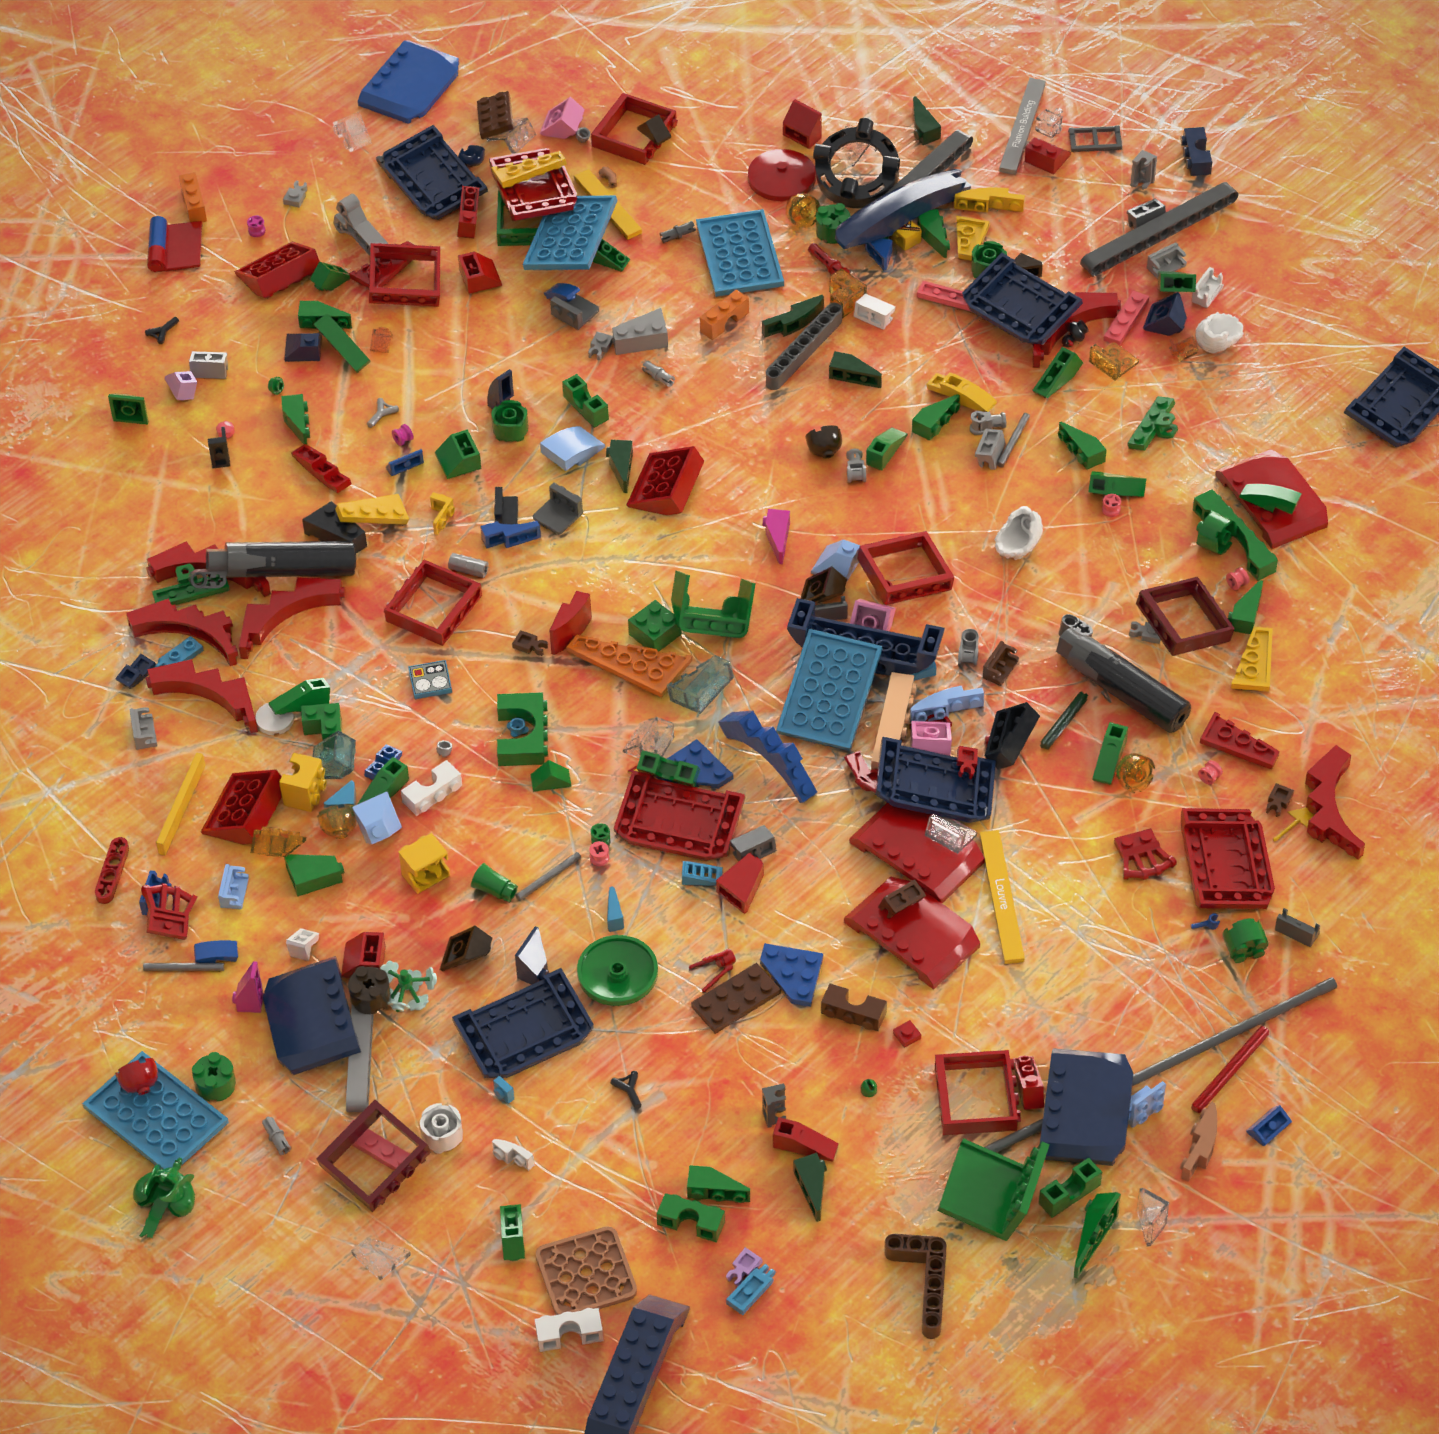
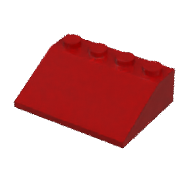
M292 241L234 272L255 295L269 298L278 290H285L288 288V285L298 283L303 280V277L312 275L320 260L314 248Z
M695 446L649 453L626 504L627 507L662 515L682 513L704 464V460Z
M276 769L232 773L201 833L242 845L257 844L282 798L279 782L282 776Z

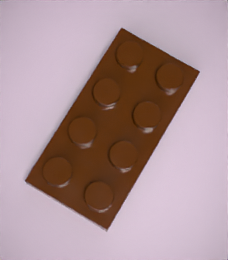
M509 91L498 92L494 96L483 97L477 101L479 132L482 140L514 129Z
M756 962L691 1002V1007L716 1034L781 994V989Z

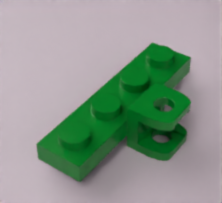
M1162 396L1156 398L1128 441L1130 449L1145 451L1156 433L1157 437L1173 438L1175 436L1178 426L1172 424L1176 418L1174 414L1170 413L1175 405L1174 398Z
M186 564L176 568L177 585L154 590L152 595L155 603L169 598L171 605H178L230 591L227 579L225 585L221 588H195L189 582V574L194 570V567L191 564ZM183 570H188V571H189V572L186 573V574H183V573H182ZM218 574L216 575V578H209L207 576V583H209L208 579H212L217 583V581L221 578L218 576ZM194 576L193 582L200 583L203 578L197 579V576Z

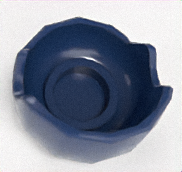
M469 145L466 151L463 148L460 150L458 157L466 166H478L484 160L485 149L478 145Z

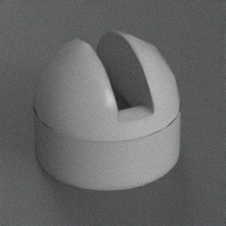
M581 127L576 133V138L580 142H586L590 137V131L585 127Z
M445 740L439 741L436 748L437 753L442 755V757L449 756L452 751V743Z

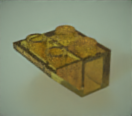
M262 827V830H254L250 853L286 857L302 845L307 837L299 836L300 832Z

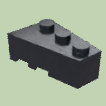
M332 501L302 519L304 534L308 536L313 535L319 538V541H352L355 545L356 553L367 547L365 531L356 523L340 522L335 510L336 505Z
M1027 702L997 711L984 756L989 760L996 761L995 767L998 770L1014 765L1040 715Z

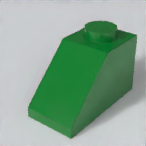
M319 262L310 280L315 283L314 286L317 289L332 291L348 281L350 276L342 267Z

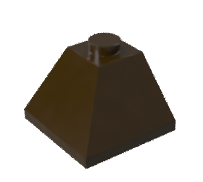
M831 566L806 579L800 599L813 601L817 604L840 596L846 589L847 578Z
M477 926L451 936L440 970L445 971L486 956L491 950L493 938Z

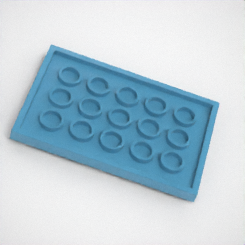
M616 195L577 196L574 210L543 216L522 264L524 270H589L618 201Z
M764 209L696 219L698 234L716 297L729 295L736 289L743 293L784 286L783 275Z
M809 629L776 729L777 734L851 751L881 656L882 646Z
M141 1051L129 1063L137 1060L140 1063H145V1058L151 1057ZM155 1061L158 1069V1079L154 1086L150 1088L149 1093L138 1095V1093L126 1092L120 1086L116 1075H114L82 1104L85 1110L154 1165L160 1164L161 1169L173 1167V1163L179 1157L182 1158L181 1162L183 1165L222 1130L229 1121L226 1116Z

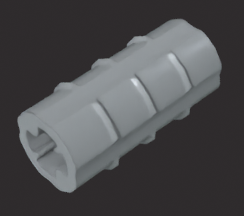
M452 553L449 558L448 568L457 572L485 578L489 563L472 558L471 556Z

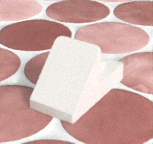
M299 929L286 940L290 956L309 961L311 946L318 941L319 933Z

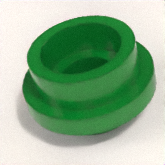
M281 377L271 378L268 382L269 391L276 395L280 394L284 389L283 379Z

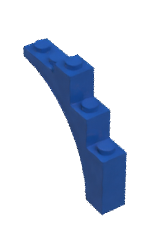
M754 711L731 712L718 721L726 738L745 743L762 755L776 769L791 788L799 803L805 802L817 793L816 788L800 762L803 758L795 744L782 743L774 727H762Z

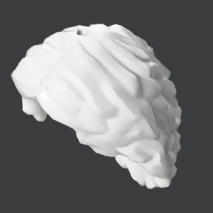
M1216 312V314H1211L1198 324L1195 336L1198 345L1203 350L1209 353H1217L1237 343L1243 337L1244 326L1235 316Z
M1027 506L1020 507L1010 513L1007 522L994 539L996 551L1001 556L1006 557V559L1014 558V560L1021 559V557L1031 552L1043 532L1040 515L1035 511H1031Z

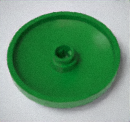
M626 935L606 936L594 941L582 952L577 964L578 981L585 994L596 1002L609 1006L629 1005L644 998L655 986L658 977L657 959L651 948L637 938Z

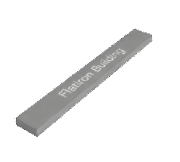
M1029 78L999 167V172L1016 175L1046 85V80Z

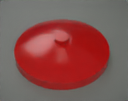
M776 149L762 153L751 162L748 168V183L751 189L759 196L772 201H791L801 198L813 188L816 181V170L813 162L804 154L789 149Z

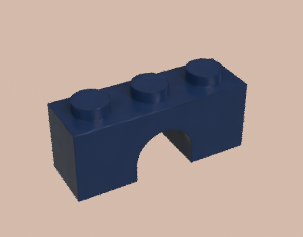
M1184 128L1180 141L1181 146H1184L1183 155L1187 157L1186 168L1190 170V175H1211L1212 158L1210 150H1206L1207 137L1205 128Z

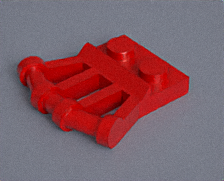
M1151 828L1114 838V844L1123 861V880H1128V878H1142L1146 880L1149 879V876L1153 875L1157 877L1162 875L1168 868H1173L1177 865L1176 859L1172 855H1168L1160 847V843L1157 841ZM1153 854H1156L1164 862L1160 865L1157 864ZM1146 856L1151 868L1146 869L1140 859L1141 857ZM1130 860L1134 861L1138 870H1129Z
M165 883L150 887L149 885L142 886L141 892L148 906L146 933L185 940L188 933L189 913L198 896L190 895L182 890L180 886L170 887ZM159 893V908L155 906L152 894ZM167 894L173 897L172 910L166 909ZM180 898L188 902L184 912H179Z

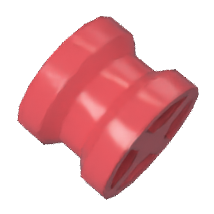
M1116 494L1105 495L1102 507L1103 514L1108 517L1119 515L1121 498Z
M1241 567L1237 568L1234 573L1230 572L1226 575L1227 583L1233 590H1238L1241 585L1245 586L1250 581L1247 572Z
M1209 760L1205 767L1198 771L1199 778L1208 785H1212L1216 778L1223 774L1220 765L1212 760Z
M599 841L591 844L589 848L590 862L599 867L606 865L609 862L608 845Z

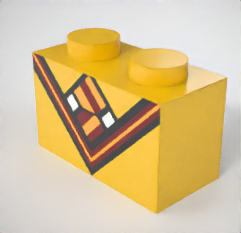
M910 221L893 232V235L889 236V238L906 251L921 242L922 230L918 225Z

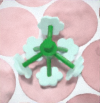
M389 960L386 964H383L380 970H384L387 973L389 983L393 978H398V985L394 991L390 988L391 1000L387 1004L396 1012H404V1010L408 1009L411 1011L423 1009L429 1002V997L427 994L421 997L417 996L415 992L419 990V986L423 984V981H425L428 990L434 989V985L437 983L436 973H433V968L429 967L426 970V976L421 977L422 974L418 970L403 969L400 971V975L397 974L399 965L396 962ZM405 990H409L414 998L408 1005L402 1003Z

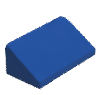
M422 449L389 462L386 466L389 474L394 476L424 463Z
M1281 1105L1270 1109L1246 1132L1262 1146H1265L1285 1129L1292 1120Z

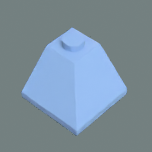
M847 540L827 545L812 568L811 574L815 575L832 566L846 577L848 581L859 563L857 556L859 546L861 545Z
M384 792L351 807L363 837L368 844H374L388 838L402 828L388 792Z

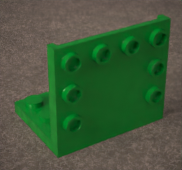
M963 1138L937 1211L1007 1241L1028 1213L1050 1144L1042 1141L1037 1148L1034 1147L1032 1149L1030 1157H1026L1024 1164H1021Z

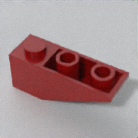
M462 186L457 237L472 239L475 237L479 188Z
M1024 1055L1019 1058H1013L1023 1109L1044 1108V1086L1034 1057Z
M778 1117L773 1132V1148L806 1156L817 1153L819 1159L834 1161L839 1143L800 1122Z

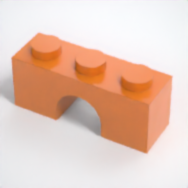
M196 172L179 175L189 222H207Z
M737 289L699 317L700 332L713 341L725 332V324L729 318L738 322L749 313V298Z

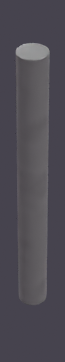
M1028 413L1022 415L997 462L999 467L1005 465L1030 418Z
M578 852L574 853L515 895L519 901L523 900L581 859V855Z
M144 963L143 971H224V963Z

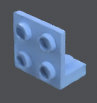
M1163 1081L1152 1089L1146 1085L1131 1096L1128 1124L1132 1128L1137 1124L1144 1123L1148 1116L1158 1113L1163 1108L1166 1084Z

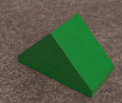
M550 760L530 774L533 792L572 787L569 769Z

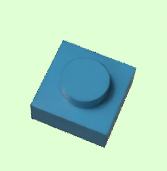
M500 1076L494 1079L495 1095L508 1104L514 1100L513 1087Z

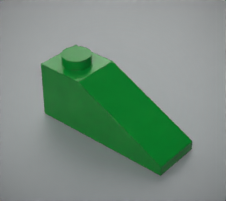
M1061 347L1034 387L1033 392L1045 398L1050 397L1076 375L1083 364L1082 360L1076 353Z
M1259 580L1234 605L1233 612L1229 611L1228 620L1235 628V632L1251 634L1260 603L1263 580Z
M521 1204L500 1206L503 1258L510 1261L524 1259Z

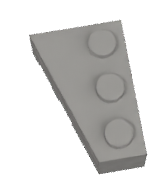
M661 308L612 328L613 345L616 355L668 347V332Z

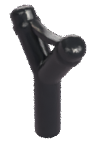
M175 316L162 327L145 330V335L153 336L159 344H163L166 332L175 326L179 319Z
M632 1071L630 1075L624 1078H612L610 1082L614 1087L627 1092L634 1109H639L642 1106L634 1090L638 1079L637 1071ZM629 1079L628 1084L622 1082Z

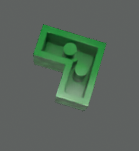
M340 703L301 706L304 735L322 734L324 748L343 747Z

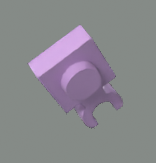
M745 1247L732 1263L735 1269L727 1273V1280L730 1282L733 1277H738L734 1282L736 1287H738L743 1282L745 1275L748 1276L756 1267L758 1268L762 1264V1258Z

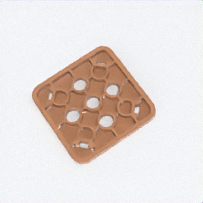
M602 1227L544 1244L536 1251V1260L556 1315L564 1312L582 1311L586 1308L602 1309L629 1301L637 1294V1286L618 1233L612 1227ZM578 1251H583L586 1256L578 1259L574 1254ZM608 1262L612 1264V1268L609 1270L601 1268L603 1263ZM586 1268L592 1271L589 1276H583L580 1272ZM566 1274L572 1277L569 1282H562L560 1280V1277ZM621 1285L624 1286L622 1292L619 1289ZM590 1286H595L599 1290L595 1294H590L587 1292V1289ZM567 1302L571 1304V1308L564 1305V1303Z

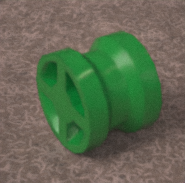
M598 823L592 826V844L598 841L604 842L607 845L610 844V829L606 824Z

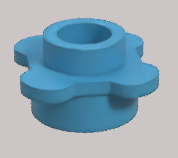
M514 718L507 724V729L511 731L512 737H518L529 732V728L525 726V721L521 718Z

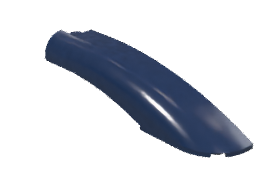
M951 169L912 181L874 200L838 225L835 231V239L843 249H848L892 236L893 232L916 217L941 205L954 202L956 193L971 190L972 185L960 177L962 171L959 169Z

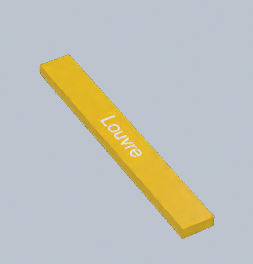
M999 830L980 832V841L985 858V867L1004 964L1021 963L1025 961L1000 832Z

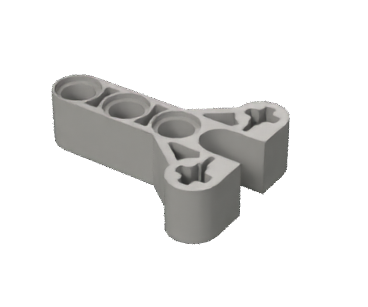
M352 193L337 203L336 210L339 213L334 216L333 223L339 233L351 235L369 256L371 243L388 244L367 220L360 206V201L355 194Z

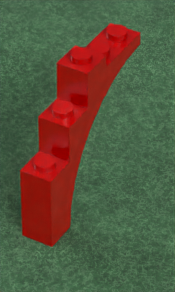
M168 598L126 613L128 625L134 638L156 633H178L192 636L216 648L224 656L229 666L237 664L236 656H239L235 645H231V627H233L230 616L226 617L224 610L204 616L203 611H199L195 604L177 611L175 604L171 605Z
M1335 745L1306 774L1305 784L1314 790L1307 797L1306 808L1312 814H1315L1308 821L1307 833L1321 843L1329 839L1332 844L1339 846L1348 855L1359 860L1364 854L1365 843L1354 835L1345 824L1335 800V788L1341 776L1350 766L1351 754Z

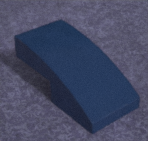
M140 654L131 666L126 664L115 679L131 689L148 676L147 669L154 668L156 663Z

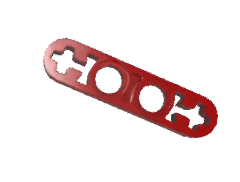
M117 837L111 841L95 888L96 900L101 904H107L113 900L129 853L128 841L123 837ZM112 860L120 861L117 865L109 864ZM109 875L115 877L112 881L104 880Z

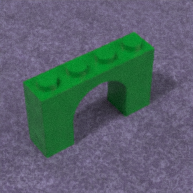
M543 692L497 694L498 721H510L514 718H521L534 726V730L525 737L497 739L498 766L543 765L545 763V757H548V745H544V742L548 741V730H544V726H548V716L544 715V711H548V702L544 700Z

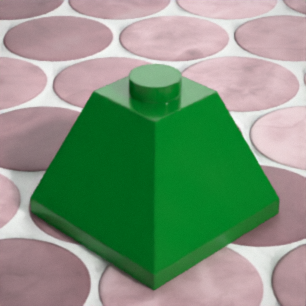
M118 393L108 395L113 421L148 425L149 421L144 397Z

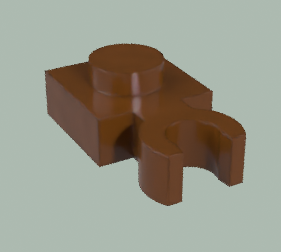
M521 630L512 643L513 649L528 654L533 650L539 656L544 655L542 647L548 648L547 641H538L536 635Z
M1276 783L1269 795L1266 813L1268 814L1271 809H1275L1276 817H1279L1282 807L1287 808L1293 797L1294 790Z

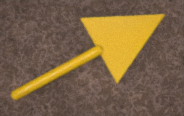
M1306 807L1288 811L1287 813L1296 820L1273 838V841L1276 842L1299 822L1308 827V821L1315 814H1312Z

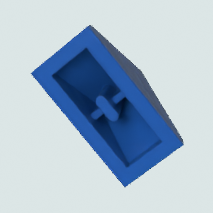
M882 238L865 243V250L883 271L887 270L892 254V240Z

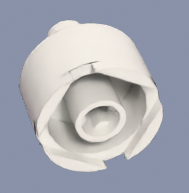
M436 1103L423 1111L420 1119L421 1137L428 1144L429 1149L437 1154H441L444 1151L455 1148L462 1142L461 1116L454 1106Z

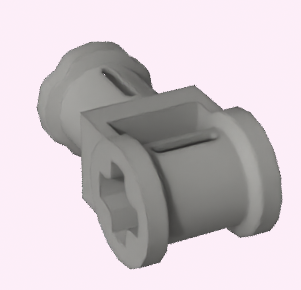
M990 411L973 412L971 414L972 424L970 425V432L975 435H982L985 429L995 427L1006 428L1005 413L991 415Z
M850 449L846 453V457L849 460L847 461L848 483L859 480L866 482V467L864 466V460H861L863 454L859 449Z

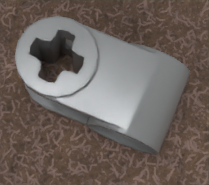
M966 629L962 633L958 664L967 662L977 665L979 634L975 629Z

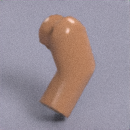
M602 167L599 170V175L602 178L607 177L609 187L615 188L617 186L616 174L610 168Z

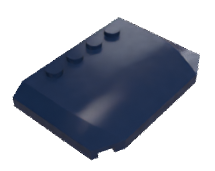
M434 125L383 153L385 170L421 214L439 220L460 208L462 186L479 188V196L488 192L487 186L479 177L474 176L443 140L442 134Z
M1001 253L962 292L963 298L971 312L1024 343L1042 345L1083 304L1080 297L1069 291L1064 293L1016 265L1015 260L1004 253Z
M1403 347L1370 386L1346 407L1344 414L1394 447L1414 442L1439 414V369L1408 348Z
M882 737L876 796L893 807L967 823L990 819L996 761L978 757L972 779H969L968 772H963L962 777H959L958 773L961 766L956 765L957 757L902 746V740Z
M336 956L268 979L263 994V1001L279 1063L283 1067L285 1066L292 1075L361 1052Z
M562 968L544 975L543 980L475 1011L469 1009L452 1017L454 1025L484 1078H497L498 1076L508 1078L580 1045L594 1028L592 1020Z
M1053 1048L1040 1143L1043 1141L1050 1144L1045 1160L1081 1163L1090 1158L1097 1165H1114L1115 1159L1119 1154H1122L1126 1146L1133 1085V1071L1125 1054Z

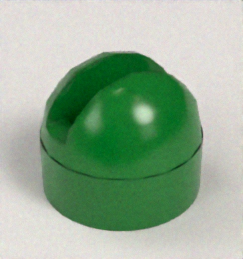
M872 1079L864 1080L861 1084V1093L865 1097L876 1095V1082Z

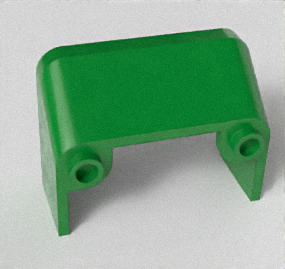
M675 571L671 603L676 624L680 630L690 633L742 638L747 634L756 583L741 578L738 597H727L723 602L722 610L689 606L690 597L687 593L690 575Z

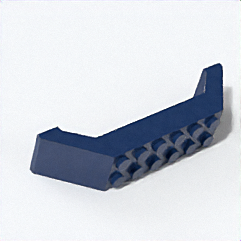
M648 1295L633 1307L588 1416L584 1434L635 1433L674 1333L680 1327H683L690 1306Z

